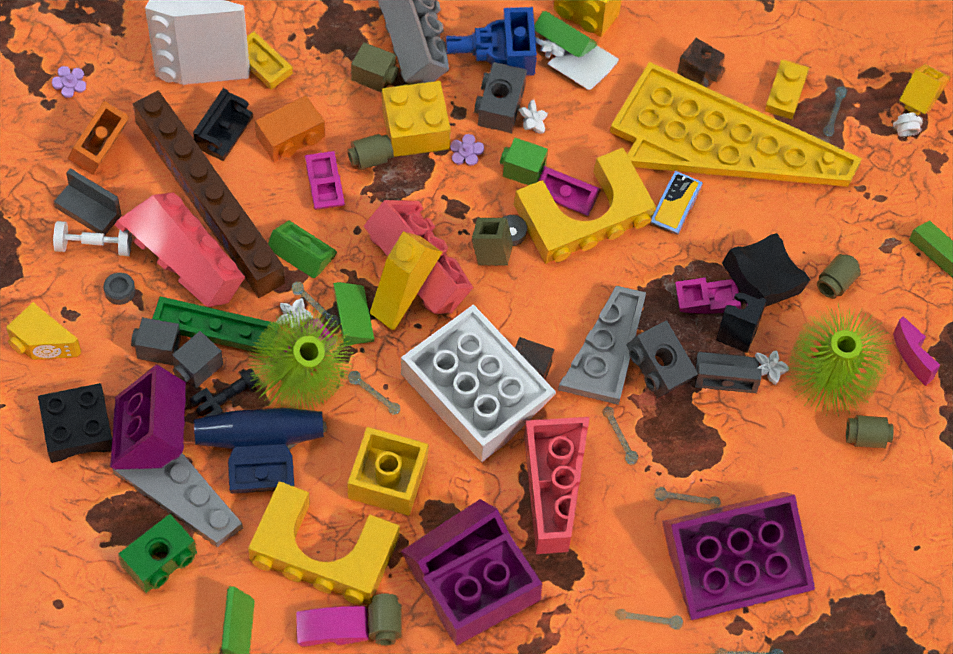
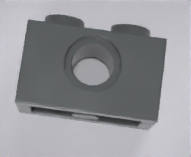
M493 62L490 73L485 72L481 84V89L484 90L483 97L477 96L474 113L478 114V126L512 133L526 86V69Z
M667 320L637 335L626 344L631 360L639 366L647 387L654 392L657 399L686 384L698 375ZM655 355L663 360L664 366L657 362Z

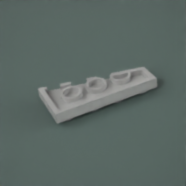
M621 286L615 287L593 329L588 333L582 348L576 354L568 372L559 383V391L619 405L630 362L629 349L626 344L636 337L646 292Z
M183 453L163 468L113 469L114 475L121 480L124 479L135 487V490L145 497L147 495L160 504L162 509L169 514L172 513L184 521L186 526L216 547L243 529L241 521Z

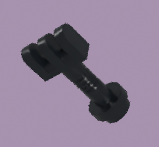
M249 368L246 371L242 369L238 372L241 378L233 382L228 388L226 387L212 396L206 387L192 396L189 402L192 407H197L196 412L200 417L224 413L220 407L247 388L253 393L257 390L254 384H260V381L257 379L258 377L252 376L256 375L252 369Z

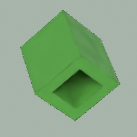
M514 138L511 147L504 148L500 159V164L504 165L503 177L528 186L538 182L542 170L547 163L548 149Z

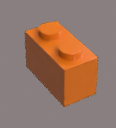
M305 95L255 120L256 137L272 161L276 162L282 158L287 159L293 156L296 151L308 145L317 144L325 137V121L308 96Z
M103 101L73 146L67 159L89 173L94 174L125 127L129 116Z

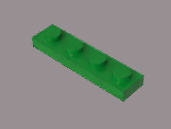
M161 296L152 318L154 320L179 324L181 336L192 338L201 331L213 343L255 353L260 351V347L258 349L257 347L255 348V346L261 343L259 335H263L262 333H265V328L268 329L267 327L271 325L269 321Z

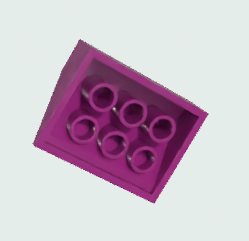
M781 492L662 521L668 552L690 620L815 590L795 494Z

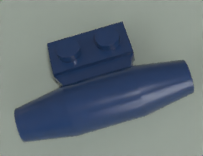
M292 408L229 411L195 419V445L233 449L228 459L230 494L275 491L279 481L294 486L293 455L287 445L324 437L322 412Z

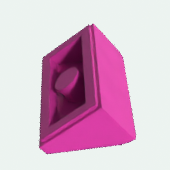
M544 166L538 182L544 181L555 203L589 216L601 192V189L546 166Z

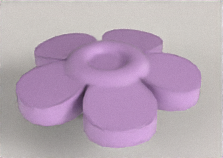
M62 66L57 72L59 77L52 79L53 88L57 90L62 89V96L66 98L73 97L74 91L82 93L86 89V83L82 81L84 72L80 68L73 69L70 74L69 67Z
M471 134L463 136V144L459 140H454L451 143L450 148L454 152L452 160L457 165H461L466 161L468 166H473L478 163L477 155H481L484 152L483 144L481 142L475 143V137Z

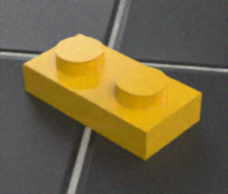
M255 31L247 36L250 71L270 90L293 74V67Z
M781 59L765 112L793 120L809 67Z

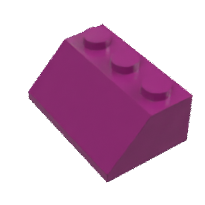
M156 364L115 397L111 468L115 470L163 468L172 460H176L182 454L184 449V413L186 402L185 381Z
M479 499L401 552L414 578L429 596L423 582L424 576L503 535L508 530L498 509Z
M509 532L423 577V582L439 620L456 646L541 600L542 583Z

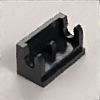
M223 88L193 131L194 140L203 152L224 161L253 118V113L246 109L249 103Z
M736 293L734 299L744 302L746 308L738 309L736 306H726L716 341L748 353L758 330L767 299L762 297L757 299L745 293Z

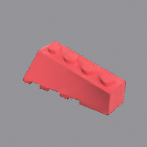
M174 192L150 196L115 223V226L122 232L126 231V229L136 237L134 243L142 250L148 247L159 257L157 263L162 268L177 273L180 276L178 282L206 307L229 303L245 279V276L237 268L236 263L225 254L218 242L209 235L199 219L193 216L183 204L182 199Z
M384 200L363 226L370 234L371 241L388 256L404 231L421 236L443 253L418 294L423 299L424 306L434 314L452 313L474 287L456 259L446 255L448 246L444 240L434 236L432 230L435 226L430 218H425L424 220L420 213L423 207L419 201Z
M590 417L526 421L524 442L536 554L564 553L569 551Z

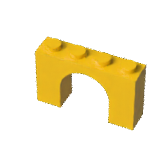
M624 148L596 158L593 173L609 202V210L598 219L579 221L566 216L556 205L543 180L516 190L513 205L519 216L526 222L527 231L545 264L554 260L555 262L563 261L575 251L580 249L587 251L595 247L599 241L607 238L609 240L616 239L628 229L633 227L639 229L651 222L656 205Z
M279 481L249 545L250 561L261 570L270 571L273 569L281 572L284 577L291 581L301 582L303 580L311 583L314 588L323 593L335 592L343 595L347 601L353 604H371L372 597L377 592L399 540L400 525L369 514L357 544L348 555L330 562L314 560L306 556L299 549L295 541L297 532L310 506L309 492Z

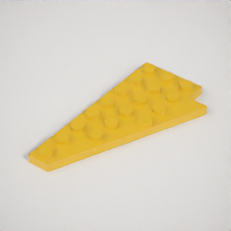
M650 61L610 127V133L634 143L627 155L635 168L848 187L862 158Z

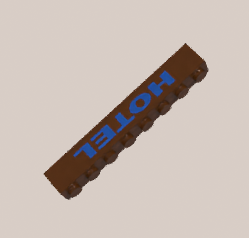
M158 90L134 102L133 109L136 124L229 257L236 263L237 268L245 276L246 281L257 297L260 298L284 285L283 264Z

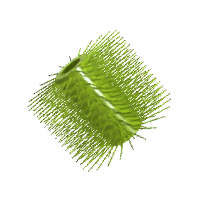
M844 315L843 324L842 319L840 320V330L838 320L836 323L835 317L833 319V324L835 323L834 329L832 323L830 325L831 320L827 322L824 317L823 320L826 322L827 327H824L823 324H818L816 321L814 324L816 323L821 327L824 333L826 331L828 337L823 332L821 333L820 330L818 331L816 327H808L806 330L810 331L811 329L817 335H821V339L816 338V334L811 336L807 333L806 336L802 337L805 339L803 342L800 339L799 342L796 340L797 342L795 343L799 345L797 348H800L795 353L798 354L795 356H799L796 358L809 359L813 363H805L801 359L794 358L793 360H796L794 362H799L796 364L805 365L800 366L805 368L791 371H801L802 374H808L801 375L802 377H798V375L786 377L806 378L805 380L812 378L807 381L808 383L816 381L810 387L812 388L810 391L814 388L819 390L813 403L823 387L824 391L819 403L826 390V397L829 403V395L832 396L833 390V407L834 396L837 407V391L839 402L841 398L844 407L846 404L844 397H842L843 392L845 398L847 396L846 401L850 399L852 402L850 394L852 395L853 393L855 398H858L860 395H858L857 391L860 389L866 393L868 390L865 387L868 388L871 383L874 385L873 387L877 388L876 386L879 383L876 382L875 385L873 381L877 379L875 378L877 373L881 372L880 374H882L883 370L880 367L884 366L878 365L887 364L885 363L887 361H884L886 359L881 360V358L887 357L876 358L875 356L886 355L865 353L874 351L879 352L876 354L889 351L879 350L889 349L868 348L872 345L880 346L877 343L882 342H866L871 338L877 337L875 336L876 334L862 338L867 333L864 329L863 331L859 329L863 319L853 332L859 315L851 331L849 317L847 328L845 323V330ZM813 340H817L822 346H818ZM815 347L819 352H813L810 348ZM807 355L816 356V358H810L811 356L808 357ZM864 357L874 358V359H871V360H878V361L866 360V359H864ZM862 363H866V364L869 363L870 365H866V366H871V365H872L874 368H872V367H865V366H863V365H865V364H862ZM858 368L865 369L866 373L869 374L861 373ZM855 374H859L860 377H863V379H858ZM846 387H847V390H848V388H849V390H850L849 395H848V393L846 392Z
M299 311L300 329L297 315L296 322L294 319L289 326L286 322L287 319L284 322L281 319L283 329H279L277 325L275 326L278 329L276 331L279 335L277 333L275 335V327L270 328V333L263 338L265 340L259 343L262 346L260 347L262 350L258 353L264 355L249 353L260 357L254 358L262 360V362L258 363L267 364L251 365L261 366L262 368L250 369L264 370H259L258 372L263 374L257 373V375H265L263 377L268 379L265 381L267 385L272 383L262 395L281 380L278 386L281 383L282 385L270 403L281 393L279 399L282 402L284 398L286 399L287 395L289 396L287 397L289 402L291 396L290 405L292 408V396L294 393L293 402L295 406L296 394L297 408L298 400L301 406V394L304 407V397L308 408V401L310 405L312 404L311 397L317 407L316 401L319 397L322 400L321 402L324 403L323 398L328 393L329 388L332 391V388L335 387L333 385L337 382H332L334 381L332 378H341V376L338 377L333 374L345 375V373L342 374L336 371L346 372V370L341 368L336 369L338 367H345V365L334 366L336 364L333 363L340 364L341 361L337 360L347 359L332 358L345 357V355H337L339 353L334 352H340L339 349H332L344 348L346 346L334 347L339 344L332 343L335 341L333 337L328 339L337 328L320 341L325 333L320 338L319 336L331 318L321 329L319 328L322 322L318 319L317 324L315 322L312 329V323L314 324L312 318L310 325L311 315L309 311V325L307 328L308 318L306 311L305 328L304 313L302 324Z

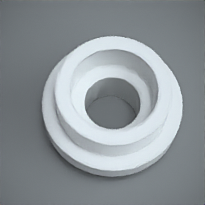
M915 113L902 114L893 123V128L897 130L898 136H912L921 132L923 120L921 117L916 116Z

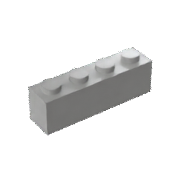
M437 0L378 1V5L385 18L386 29L394 46L393 51L401 68V76L408 84L434 82L449 70L446 44L440 38V34L444 31L443 23L437 19V13L441 11L440 2Z

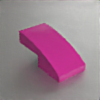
M335 151L305 155L314 209L344 206Z
M706 277L675 282L680 312L724 313L727 305L736 306L738 309H741V302L734 299L735 294L739 292L733 279L706 283Z
M903 316L899 319L893 333L895 343L910 370L926 386L934 379L940 364L921 348L926 336Z
M329 607L296 612L297 643L302 647L328 642L344 645L369 640L368 609L366 607Z

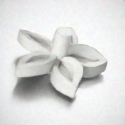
M535 37L536 43L542 46L541 51L546 52L545 57L550 58L551 54L563 57L565 49L547 38L542 40Z
M534 99L529 102L528 108L522 107L518 109L521 115L525 117L523 119L524 130L533 129L539 134L545 133V125L542 120L547 117L548 113L543 110L537 111Z
M303 298L296 300L292 306L287 303H280L281 311L284 313L281 316L284 321L287 319L286 322H289L287 311L291 319L293 314L295 322L297 315L299 328V311L302 322L303 313L304 321L306 322V311L309 321V311L305 309Z
M777 350L773 351L769 357L757 352L755 354L757 361L762 364L758 367L762 369L761 376L767 374L769 381L774 385L778 383L780 375L790 370L787 369L789 367L786 363L779 361Z

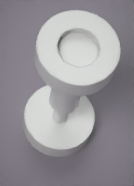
M56 221L53 246L55 252H65L68 240L81 241V244L102 246L104 243H118L119 256H129L132 233L127 229L124 232L119 229L118 237H105L104 233L82 232V235L68 234L67 222Z

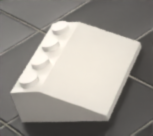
M227 0L148 1L145 11L156 77L165 82H175L182 85L249 78L250 66L245 9L243 5Z
M474 304L401 357V375L481 462L503 447L526 424V421L530 420L556 393Z

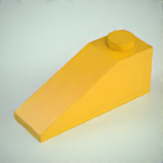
M403 231L386 259L370 314L391 330H395L443 252L421 236Z

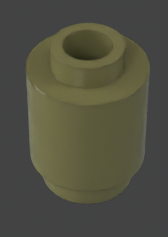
M376 134L352 141L351 148L347 149L351 165H357L359 170L387 163L388 159L394 157L392 144L387 134L383 136Z
M838 254L819 275L817 287L820 292L831 299L842 296L861 275L858 261L851 255Z
M856 415L855 418L847 419L846 442L853 443L854 447L886 448L887 442L892 443L894 428L893 424H888L887 417Z
M378 594L372 597V603L369 604V638L375 640L378 645H392L395 643V640L402 637V605L398 602L396 595Z

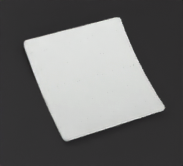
M596 46L582 57H576L565 50L563 57L555 56L548 62V65L588 90H591L613 69L619 59Z

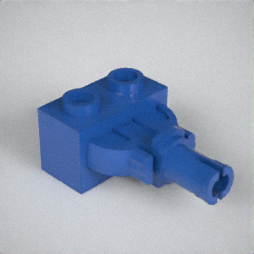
M533 7L504 8L503 19L493 21L484 28H475V32L472 35L446 36L447 54L472 53L476 61H487L491 65L493 62L518 67L526 69L527 75H535L537 52Z

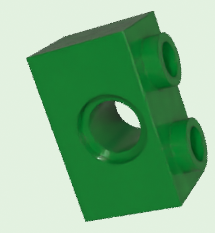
M169 514L118 553L124 570L147 593L152 588L158 589L164 585L169 579V575L176 569H183L194 560L197 550L193 538ZM157 552H166L168 554L162 560L152 558Z

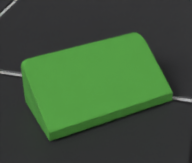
M547 11L541 13L534 25L536 32L576 57H582L597 46L596 41Z
M930 220L916 227L912 231L909 241L953 278V240Z
M287 221L274 229L268 245L276 255L312 278H316L337 254L335 249L291 221Z
M341 282L333 283L339 323L341 324L340 329L343 342H346L343 343L344 346L373 342L374 335L364 286Z
M235 586L227 588L221 646L222 654H250L255 601L251 596Z

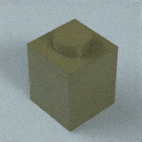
M363 42L351 63V81L382 92V88H386L388 83L393 84L397 77L398 68L395 67L396 55Z
M477 218L472 242L478 265H508L513 241L507 218Z

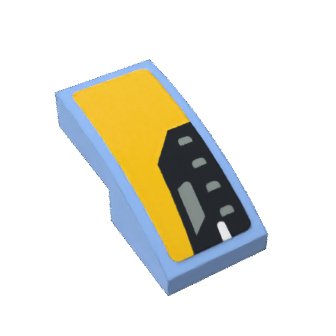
M675 171L652 216L651 224L679 235L703 182Z

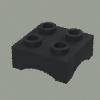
M778 233L769 235L752 245L738 246L730 249L722 262V265L740 291L757 299H761V297L767 299L765 307L801 294L810 281L807 274L799 269L790 259L783 240Z
M101 383L38 396L47 451L51 463L62 461L78 454L112 450V435Z

